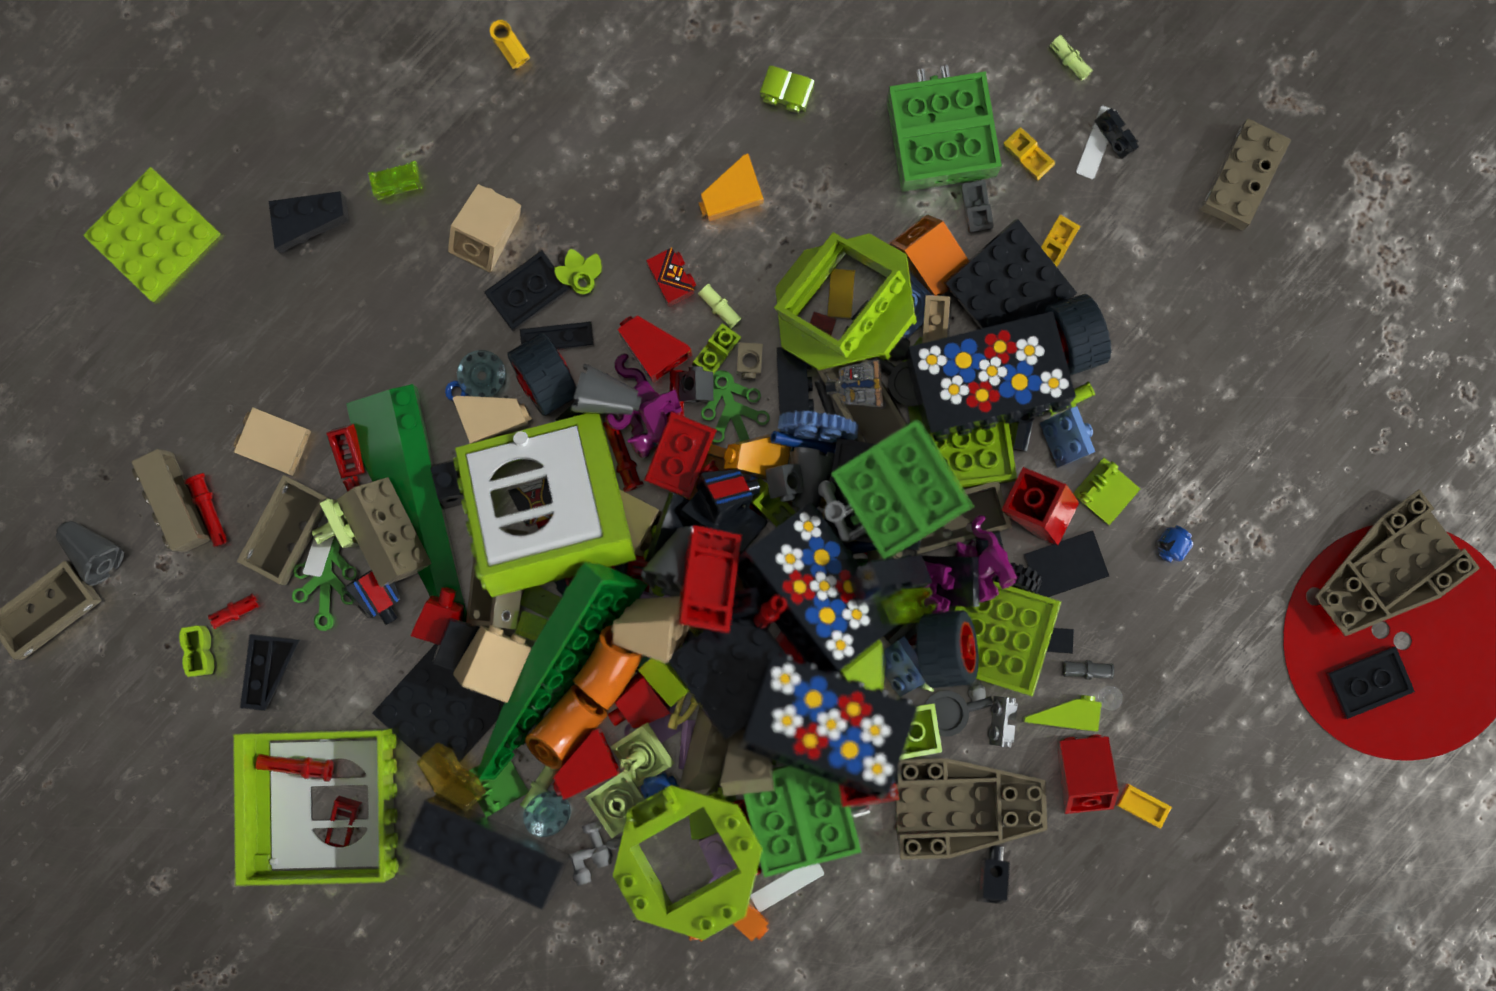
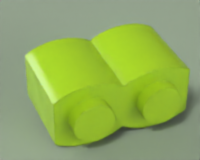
M769 65L760 90V96L763 97L764 102L770 105L780 103L786 105L785 108L791 112H805L815 86V81Z
M200 625L181 628L179 641L182 650L185 652L182 664L187 677L213 674L214 658L209 650L211 647L209 629L206 626Z

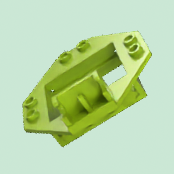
M832 232L822 246L804 250L775 287L777 304L774 308L779 318L781 347L817 370L872 357H878L883 361L885 359L888 360L891 357L889 353L912 324L915 325L917 323L907 255L870 233L845 239ZM845 254L884 275L887 279L838 341L801 319L798 315Z
M670 785L628 809L613 878L637 920L704 940L746 916L762 847L737 804L714 798L713 795L707 796ZM704 807L738 867L672 904L639 843Z

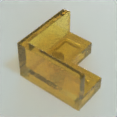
M438 742L417 761V765L434 793L463 812H466L486 793L478 777L464 769L453 751Z

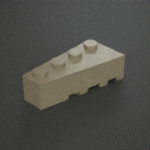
M746 726L732 735L729 740L721 779L724 796L774 791L772 760L739 748Z

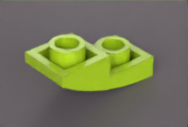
M722 323L695 358L692 366L703 367V371L713 372L714 375L740 341L741 336Z

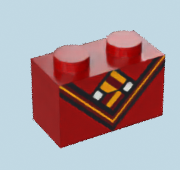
M671 247L646 260L669 307L695 294L693 287L696 286V283L691 273L686 274L682 268L685 262L680 252L675 253Z

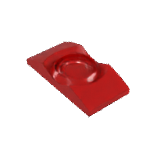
M692 526L685 556L684 582L679 600V624L723 633L729 632L742 535Z

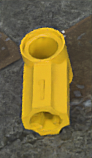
M497 20L491 24V38L512 69L519 68L530 59V56L511 30L510 25L504 20ZM499 29L508 31L507 35L503 38L496 37L495 33Z

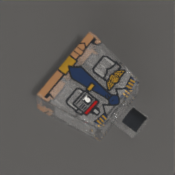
M872 360L840 368L839 379L826 380L827 395L840 394L842 404L883 407L880 360Z

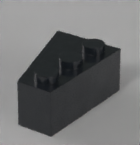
M341 191L268 201L274 249L280 254L299 243L302 244L320 233L323 234L349 221L346 197Z
M777 347L780 415L782 413L787 414V412L794 413V411L814 412V400L809 399L808 395L809 391H813L812 377H807V370H811V365L782 347Z
M911 554L895 559L871 561L867 565L858 567L856 573L849 578L858 606L919 592L932 583L922 555L911 556Z
M256 634L249 635L240 708L267 710L299 645L300 639Z

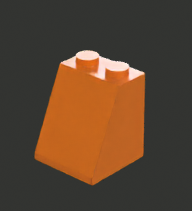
M930 215L924 216L890 242L891 246L907 255L909 270L933 296L942 295L949 289L944 282L969 261L944 221Z

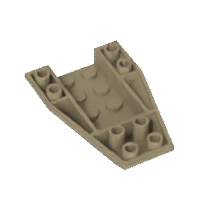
M1420 489L1376 521L1315 595V598L1344 636L1436 600L1480 569L1466 549H1459L1431 513L1434 507Z
M948 758L901 759L896 774L900 800L895 801L896 834L900 860L952 858L1047 830L1046 780Z

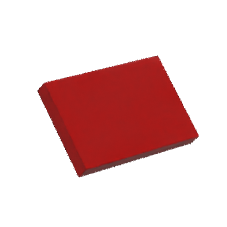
M671 411L644 481L690 498L717 429Z

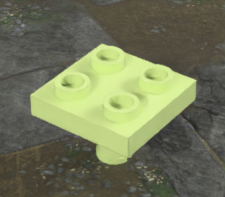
M327 499L321 502L320 505L329 522L312 530V535L318 536L314 538L316 542L321 544L323 541L336 535L341 547L355 548L359 546L337 500Z
M645 723L610 746L621 762V769L625 768L623 772L629 774L637 787L643 784L645 778L655 777L675 764L648 723Z
M621 772L584 797L611 839L624 831L628 809L645 800L629 774Z

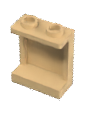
M252 407L251 412L248 411L244 417L243 425L245 426L242 434H238L234 441V453L293 476L311 431Z

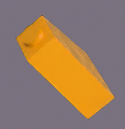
M749 154L743 155L701 193L702 201L698 202L702 216L707 215L709 221L763 204L764 198Z
M771 434L728 444L724 455V469H737L743 474L767 480L765 470L788 465L790 446L772 443Z

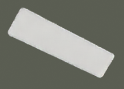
M1101 106L1097 118L1110 108ZM1094 123L1076 171L1077 174L1090 179H1094L1108 140L1096 123Z
M325 514L317 528L329 522ZM334 536L327 539V541H323L321 544H318L315 539L313 540L303 574L317 577L322 575Z
M819 864L792 870L751 894V899L757 910L761 912L823 876L824 871Z

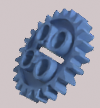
M794 411V413L787 412V414L782 413V415H779L778 429L781 432L793 434L796 438L817 439L822 442L834 443L837 441V438L846 440L857 438L858 424L852 422L851 419H845V417L838 415L818 414L812 411Z

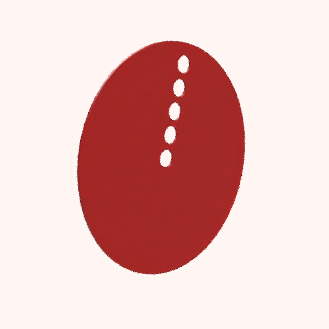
M1372 526L1358 529L1341 537L1325 548L1303 572L1290 597L1284 621L1283 649L1286 667L1294 690L1305 709L1326 732L1343 744L1364 754L1383 759L1413 761L1440 756L1456 750L1481 734L1496 718V569L1477 549L1454 534L1447 532L1459 549H1466L1480 569L1442 597L1384 620L1389 626V634L1383 639L1376 638L1373 635L1372 626L1344 636L1321 604L1314 606L1308 603L1306 593L1310 588L1316 587L1321 589ZM1399 632L1409 634L1411 645L1405 650L1398 648L1397 650L1415 692L1345 719L1326 673L1395 646L1394 637Z

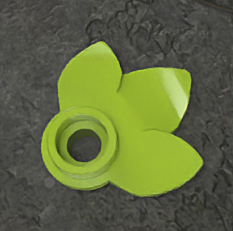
M569 249L565 257V266L555 267V275L559 282L571 286L575 293L580 295L588 294L594 287V279L601 273L600 257L596 253L585 260L577 251ZM584 280L586 282V286H579L578 281Z

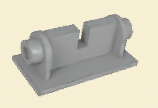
M994 696V702L991 707L992 723L989 729V745L1011 747V742L1014 743L1015 725H1008V720L1016 721L1018 706L1016 698Z

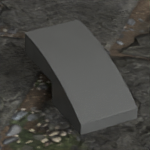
M986 181L962 183L961 191L969 231L994 228Z

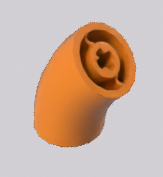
M612 625L607 626L601 631L591 655L573 679L585 693L606 710L610 709L623 692L642 658V654L613 644L614 633L611 632Z
M573 685L526 736V745L537 760L552 769L558 770L563 767L592 731L607 717V711L578 685Z

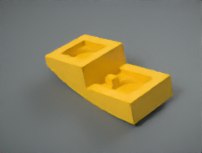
M1021 127L1003 142V145L1037 181L1055 165V161L1038 147L1037 141Z
M1061 214L1041 246L1056 267L1081 227Z

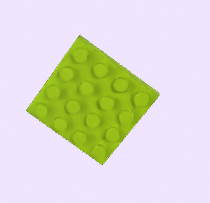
M150 167L83 236L154 303L221 233Z
M907 407L909 423L915 420L922 422L919 407ZM1005 421L995 424L996 427L981 430V427L973 429L970 434L958 436L957 433H953L948 436V439L935 442L962 488L980 486L991 482H1016L1017 473L1009 424H1005Z
M993 581L998 588V596L989 601L979 602V607L956 606L955 611H966L971 617L975 628L979 656L976 679L1033 696L1061 601L1012 586L1002 589L998 582Z

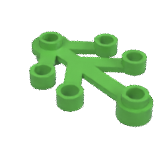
M724 370L714 373V401H708L707 406L701 411V416L704 420L712 421L716 416L715 408L721 396L723 397L726 405L715 428L722 434V438L720 440L713 438L712 441L717 444L724 440V432L730 418L740 441L750 439L740 414L755 420L760 426L767 425L770 420V416L766 411L754 410L734 400L731 392L746 397L750 403H757L761 398V393L756 388L748 389L735 383L733 376ZM720 378L726 379L727 384L725 386L718 385L717 382ZM753 391L758 394L756 400L749 398V394ZM707 409L713 411V415L710 418L704 416V411ZM760 414H765L767 416V420L765 422L758 421V416Z
M335 538L333 539L322 575L320 577L314 576L302 588H297L292 593V598L295 602L304 603L307 601L308 595L320 585L319 613L314 617V625L321 631H328L335 624V618L329 612L331 586L341 595V601L344 604H354L352 601L347 602L345 600L346 594L342 590V587L345 585L332 572V561L342 570V576L346 580H355L358 576V570L350 566L339 554L340 545ZM306 561L294 567L293 573L295 577L300 579L308 577L306 574L300 576L297 572L300 567H305ZM351 568L354 570V575L348 578L346 571ZM299 591L304 593L302 600L296 598V594ZM322 616L327 618V624L324 626L319 623V619Z

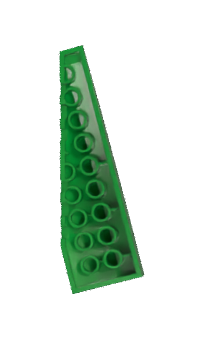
M410 384L346 403L350 423L354 424L357 432L362 462L372 482L389 477L432 563L418 572L429 596L439 597L443 587L454 589L456 593L453 602L464 606L463 622H466L467 607L445 508L438 500L430 467L435 463L418 388L414 384Z
M584 562L579 567L576 576L564 591L563 597L534 643L508 703H504L476 774L478 780L496 779L515 756L513 750L525 744L527 733L535 724L537 725L543 719V714L549 707L552 708L568 689L575 683L573 681L574 677L591 655L601 631L607 626L613 625L614 621L623 615L626 607H630L636 599L641 597L648 584L601 564Z

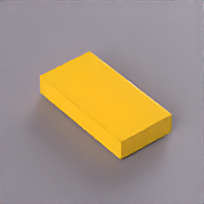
M834 269L831 272L827 317L851 319L855 270Z
M1128 783L1116 804L1118 807L1160 829L1172 808L1168 804Z

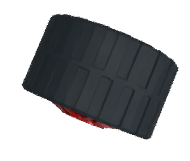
M1082 294L1046 307L1044 313L1053 311L1070 375L1109 362L1112 353L1109 331L1101 310L1091 296Z
M540 333L507 353L521 388L527 397H530L542 415L545 416L574 399L577 386L570 374V370L561 354L555 349L544 333Z
M964 610L924 614L918 623L916 646L919 667L925 683L930 688L973 684L977 677L979 656L975 628L969 614Z

